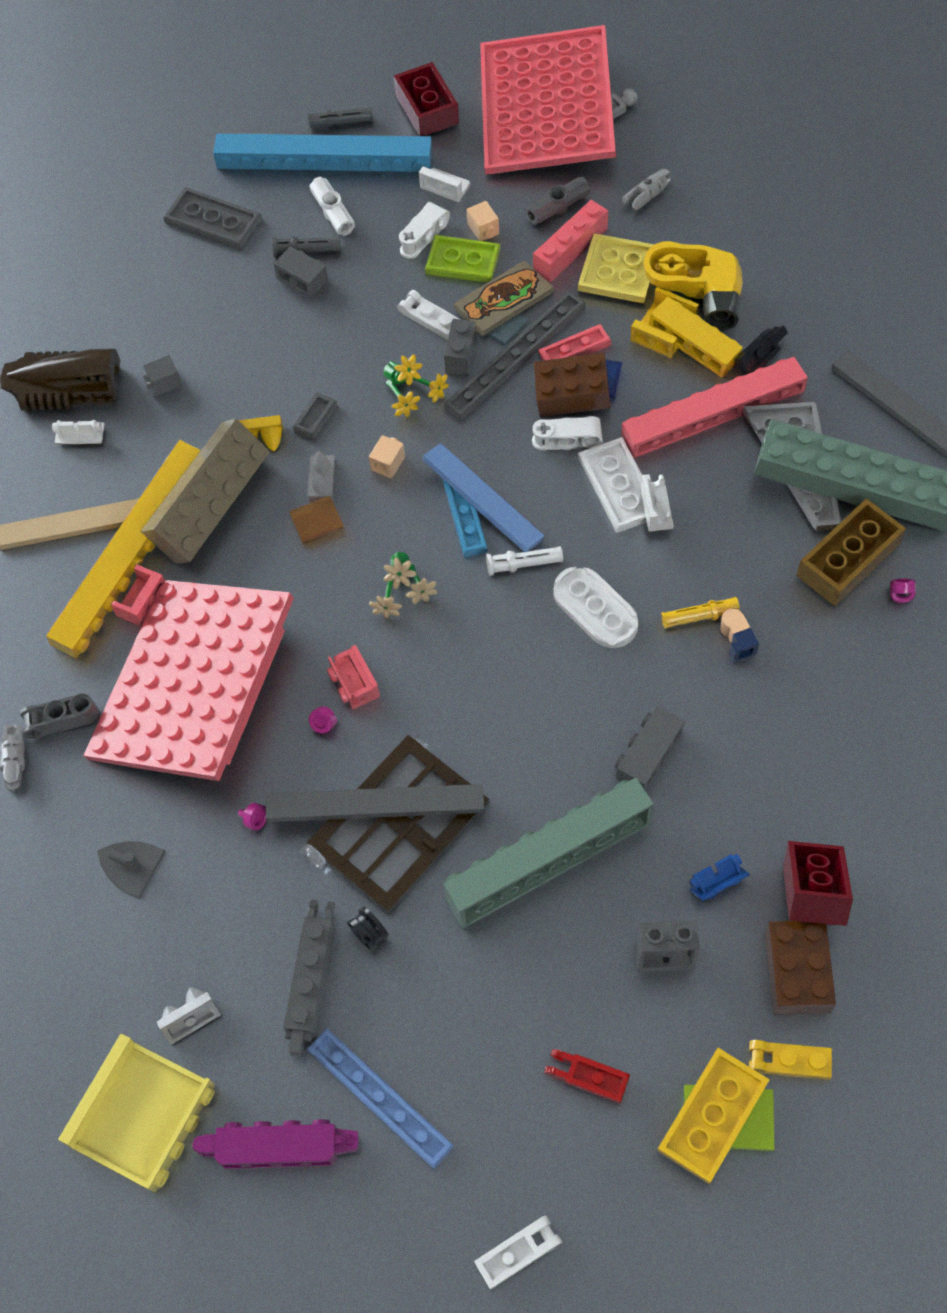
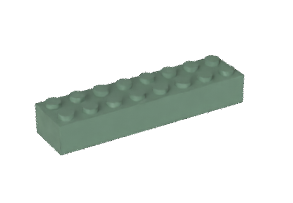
M770 420L763 438L754 475L827 497H834L837 500L857 506L867 498L888 515L946 532V470L777 420Z
M637 778L630 781L623 780L614 787V790L607 794L599 793L594 796L587 805L583 807L580 805L569 810L565 817L559 820L552 819L543 826V829L535 833L528 832L519 839V842L514 845L502 846L492 857L486 860L481 858L475 861L470 866V869L462 873L455 872L446 879V882L443 883L446 902L463 929L651 824L654 803Z

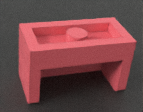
M136 565L134 568L137 576L136 581L123 602L113 601L111 606L117 617L142 627L160 585L164 584L165 581L162 574Z

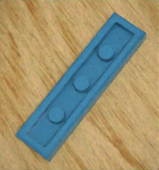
M442 479L463 556L469 557L488 552L477 509Z

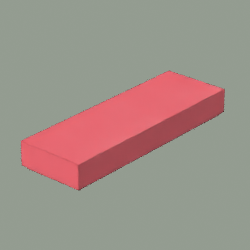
M599 324L539 349V356L544 361L588 355L611 346V339L602 325Z

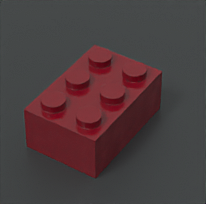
M433 62L393 75L395 95L419 136H425L459 124L458 103Z
M788 841L783 873L789 920L847 926L853 895L844 846Z

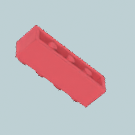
M590 200L533 253V268L545 280L551 283L590 246L594 233L602 235L608 229L609 210Z

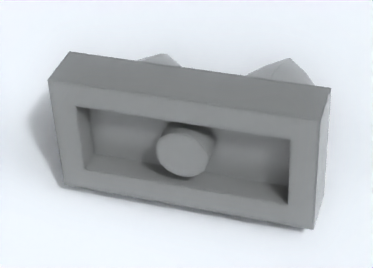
M319 450L316 455L310 456L309 501H333L335 455H325Z
M189 987L186 995V1004L180 1008L166 1006L162 1018L156 1022L169 1044L172 1045L221 1016L208 992L204 993L199 989Z

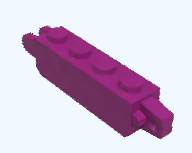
M325 1119L313 1120L311 1125H301V1121L288 1120L284 1121L283 1125L272 1126V1123L267 1121L254 1122V1126L242 1127V1123L228 1122L225 1123L224 1127L216 1128V1134H204V1136L196 1137L193 1140L192 1148L201 1157H214L224 1169L332 1166L337 1161V1155L357 1152L359 1150V1133L353 1130L337 1129L335 1124H330V1120Z

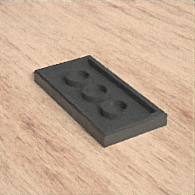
M185 187L163 219L166 224L241 250L262 220L261 213Z

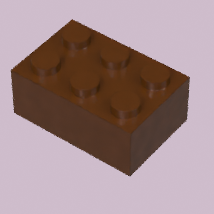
M605 352L534 362L536 401L540 417L611 408Z
M769 921L765 930L773 1015L831 1013L836 1006L827 924L799 921Z

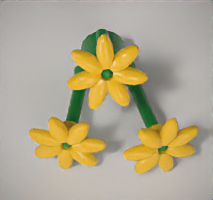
M414 354L410 357L409 361L402 355L401 362L403 365L390 361L385 366L383 375L387 379L386 385L392 389L399 400V403L391 406L393 409H398L395 413L396 417L403 413L405 417H409L410 410H418V406L415 403L420 400L419 396L413 397L412 391L408 392L406 397L403 396L395 386L396 384H403L406 381L407 385L410 386L412 381L415 380L429 386L431 391L428 397H433V403L437 402L438 398H444L443 390L449 387V384L445 383L447 381V374L441 376L438 373L436 381L432 382L421 378L416 370L422 368L423 364L415 363L416 355Z

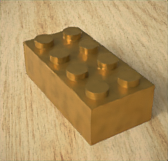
M866 498L800 560L796 576L828 602L836 606L901 544L906 528Z

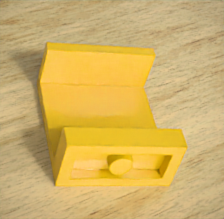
M657 287L655 289L654 303L642 321L635 319L631 325L630 341L672 358L678 349L676 347L677 337L650 326V315L667 296L681 303L684 308L693 314L698 313L699 304Z

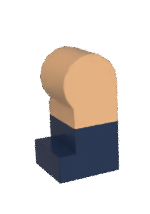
M737 609L726 610L722 615L720 631L724 636L728 637L731 643L729 656L734 663L756 655L759 642L745 616Z

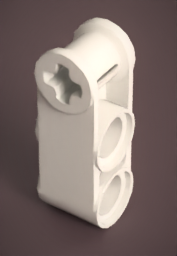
M428 202L419 214L400 232L399 241L402 243L400 247L401 256L406 259L416 258L433 241L434 236L446 227L450 219V212L432 202Z
M595 416L551 420L542 419L536 421L532 429L534 434L532 445L539 451L592 448L603 443L601 422Z

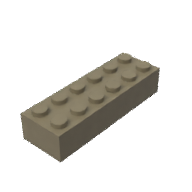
M237 419L222 422L140 532L176 564L190 562L270 451Z

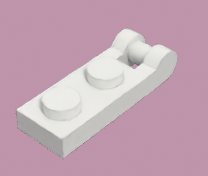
M411 290L407 294V299L405 301L402 300L397 305L400 313L446 340L449 337L452 320L459 319L424 299L415 290Z
M547 1215L539 1218L474 1261L490 1291L563 1243L559 1235H555L550 1228L551 1222ZM536 1233H540L544 1240L539 1246L536 1245L532 1238Z

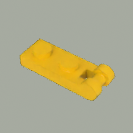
M763 1040L749 1041V1051L752 1052V1061H749V1067L760 1074L825 1080L832 1078V1048L770 1043ZM764 1054H771V1063L764 1062Z

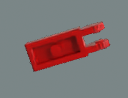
M552 1049L550 1054L552 1058L566 1064H571L569 1072L562 1071L553 1066H546L544 1071L546 1075L560 1081H565V1084L621 1104L630 1078L629 1073L578 1054L572 1055L558 1049Z

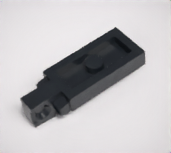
M784 325L780 327L775 326L772 329L768 328L763 331L734 359L743 375L750 374L763 367L781 350L779 342L788 334Z

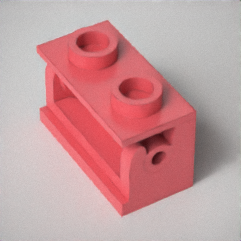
M356 645L336 655L333 658L334 663L331 657H328L330 667L327 668L329 677L333 683L338 682L340 686L337 689L343 703L348 702L352 710L380 697L378 685Z

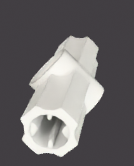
M321 176L315 178L309 187L321 206L324 217L331 222L338 235L346 236L351 234V231L355 228V222L343 205L340 194L334 191L326 178Z

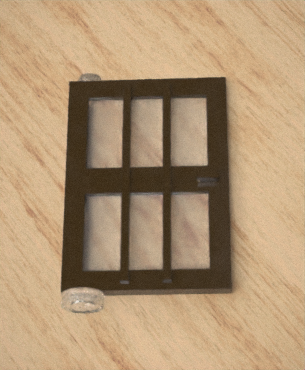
M407 735L357 789L471 784L426 749L427 743L421 737L415 736L412 738ZM483 794L485 807L489 803V798ZM479 813L328 819L306 842V845L301 849V853L318 869H321L326 863L329 864L389 914Z

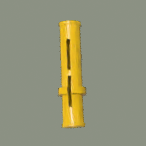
M737 597L715 602L714 600H709L706 604L662 612L661 619L663 627L666 629L705 619L717 620L726 610H739L740 606Z

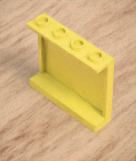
M120 1034L58 1140L155 1193L158 1187L162 1188L166 1183L170 1173L168 1169L173 1160H177L181 1156L185 1147L183 1142L188 1133H192L196 1129L200 1120L198 1115L203 1106H208L215 1093V1090H213L215 1085L209 1078L206 1077L204 1079L136 1044L131 1038Z

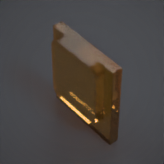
M330 496L289 511L295 529L303 544L344 529Z

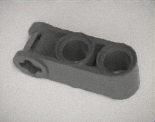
M84 693L39 705L27 706L20 711L25 724L23 736L28 739H38L45 735L90 725L98 719L100 711L91 697ZM88 707L85 711L81 712L83 708Z

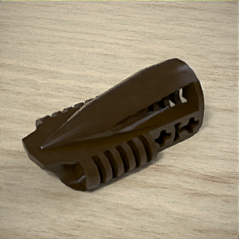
M89 349L79 352L70 351L69 353L68 351H62L61 354L59 351H54L53 354L50 351H45V353L37 352L36 354L35 352H25L24 357L4 364L0 375L1 389L14 395L21 411H30L31 408L32 410H47L48 408L55 410L56 407L58 410H64V408L73 409V405L112 404L117 398V386L114 375L120 371V357L116 349ZM87 376H90L91 381H87ZM97 376H100V381H96Z

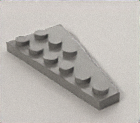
M816 402L744 406L743 413L761 443L771 419L822 434ZM787 485L815 531L833 530L841 523L836 498Z

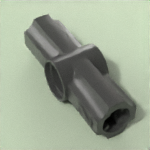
M578 177L564 186H553L549 189L547 196L525 209L526 215L533 225H538L553 215L562 216L567 212L568 206L590 194V187L583 177Z

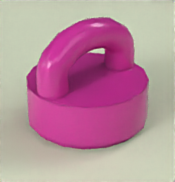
M899 578L890 581V596L893 601L907 603L914 599L916 595V581L914 579ZM909 593V595L905 597L897 596V594Z
M325 706L316 708L309 715L311 728L320 734L329 732L338 722L334 712Z
M254 802L248 805L246 809L238 811V815L243 817L244 826L257 831L266 823V807L262 804Z

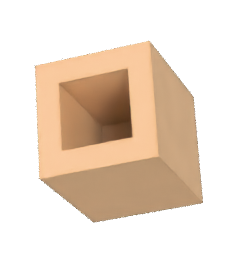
M487 201L466 209L467 225L478 241H484L499 234V218Z
M382 435L369 455L371 471L392 479L405 458L404 444L396 438Z

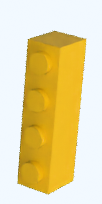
M667 296L650 315V326L676 336V347L722 379L736 365L734 359L742 352L743 347L736 340L730 339L721 333L718 328L702 320L699 315L693 314L684 308L681 303Z

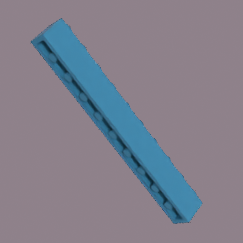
M216 134L213 155L217 169L419 172L422 167L431 169L432 141L431 137Z

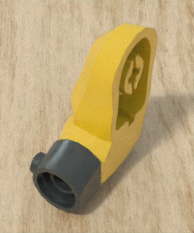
M672 241L654 244L646 252L643 260L645 276L651 284L661 289L681 292L688 297L703 299L705 322L718 328L720 331L734 328L737 325L742 306L741 291L743 280L742 270L736 256L709 246L680 244Z

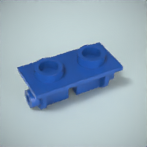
M730 854L714 863L718 871L715 874L710 866L693 874V878L689 880L692 887L690 891L700 900L704 901L715 897L719 892L730 886L739 884L742 879L750 876L749 872L739 866L742 864V860L738 854L734 856Z

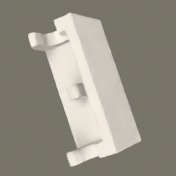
M649 474L642 476L641 493L649 532L668 530L674 527L663 475H659V480L656 482H651Z

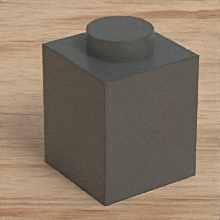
M170 355L143 365L146 375L143 376L148 389L153 388L156 396L182 386L178 371Z

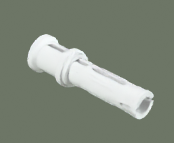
M561 546L522 553H514V551L510 550L506 554L494 556L486 554L489 576L505 571L514 573L517 571V568L563 562Z

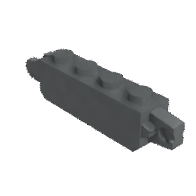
M311 900L307 917L303 919L283 1026L286 1032L285 1038L290 1039L289 1054L291 1056L302 1057L305 1042H311L312 1038H316L335 935L333 925L334 902L328 901L325 908V918L320 919L316 918L319 909L318 901Z

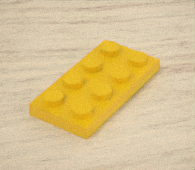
M717 1048L657 1151L710 1185L770 1079L722 1049Z

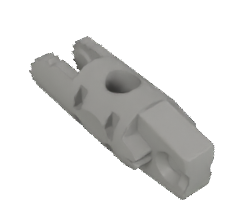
M663 168L650 175L625 194L622 198V203L625 205H631L632 203L635 210L640 209L660 194L671 182L670 171Z
M5 725L1 742L0 770L3 771L4 782H6L5 787L13 793L17 792L21 787V772L25 769V744L21 725Z

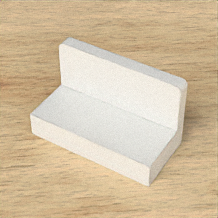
M422 167L419 171L420 188L456 202L461 200L470 186V181L436 168Z

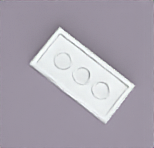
M623 437L578 452V459L616 533L646 523L641 493L643 475Z

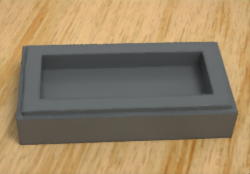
M316 392L293 425V431L314 440L338 406L337 401Z

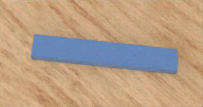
M441 443L423 455V462L521 550L529 552L543 541L544 535Z
M328 1028L307 1048V1051L432 1169H435L454 1148L451 1142Z

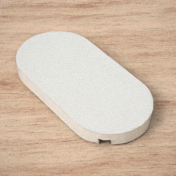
M570 567L557 576L553 588V595L557 605L596 643L607 648H619L627 645L635 638L638 631L636 611L595 571L585 567L583 569Z

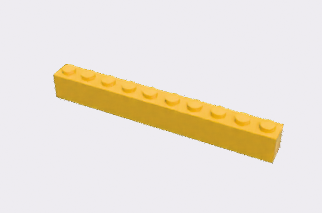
M179 440L47 633L46 637L52 647L75 659L80 652L84 653L90 643L89 639L94 632L100 630L103 625V618L107 612L113 610L111 606L113 601L117 602V597L121 591L124 592L128 588L130 578L135 572V566H142L143 558L147 552L150 553L155 547V544L140 531L199 454L200 449L182 440Z

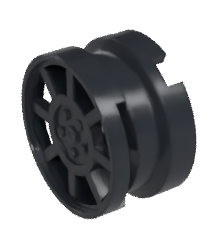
M364 906L358 910L356 917H350L346 921L351 931L370 951L377 947L379 940L384 941L389 936L381 922Z

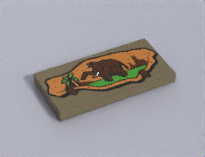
M524 260L455 302L454 309L465 320L476 321V331L483 337L553 293L554 287Z

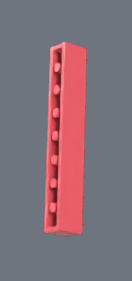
M795 357L786 360L782 359L768 367L758 368L750 374L738 376L724 384H717L703 392H696L685 399L675 400L659 409H652L646 414L631 417L622 422L621 437H623L633 458L744 416V406L772 405L805 392L808 377Z

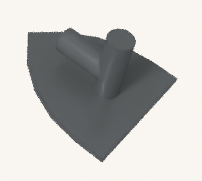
M126 841L111 844L97 852L100 865L107 878L117 888L140 898L165 850L143 842Z

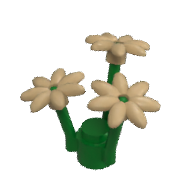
M396 552L391 556V566L384 565V569L388 572V575L383 578L387 582L385 598L377 596V602H369V605L375 608L373 610L374 615L383 613L385 619H388L390 614L399 616L400 613L397 610L401 609L402 605L393 603L394 598L390 597L392 585L394 589H397L401 582L407 587L410 586L414 591L407 593L406 597L413 598L412 603L416 604L421 598L424 602H428V595L437 594V590L433 589L436 586V581L428 584L426 578L420 581L415 565L411 564L408 554ZM407 577H413L415 584L410 585Z

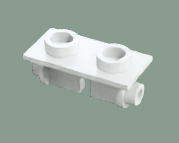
M57 420L56 423L52 424V431L56 432L55 444H102L104 423L97 422L96 420L78 421V423Z

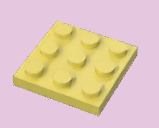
M594 233L579 279L578 291L645 304L650 281L645 276L643 260L646 252L654 244Z

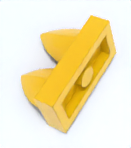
M280 415L238 420L256 438H258V433H261L265 445L272 452H275L284 429L283 420Z

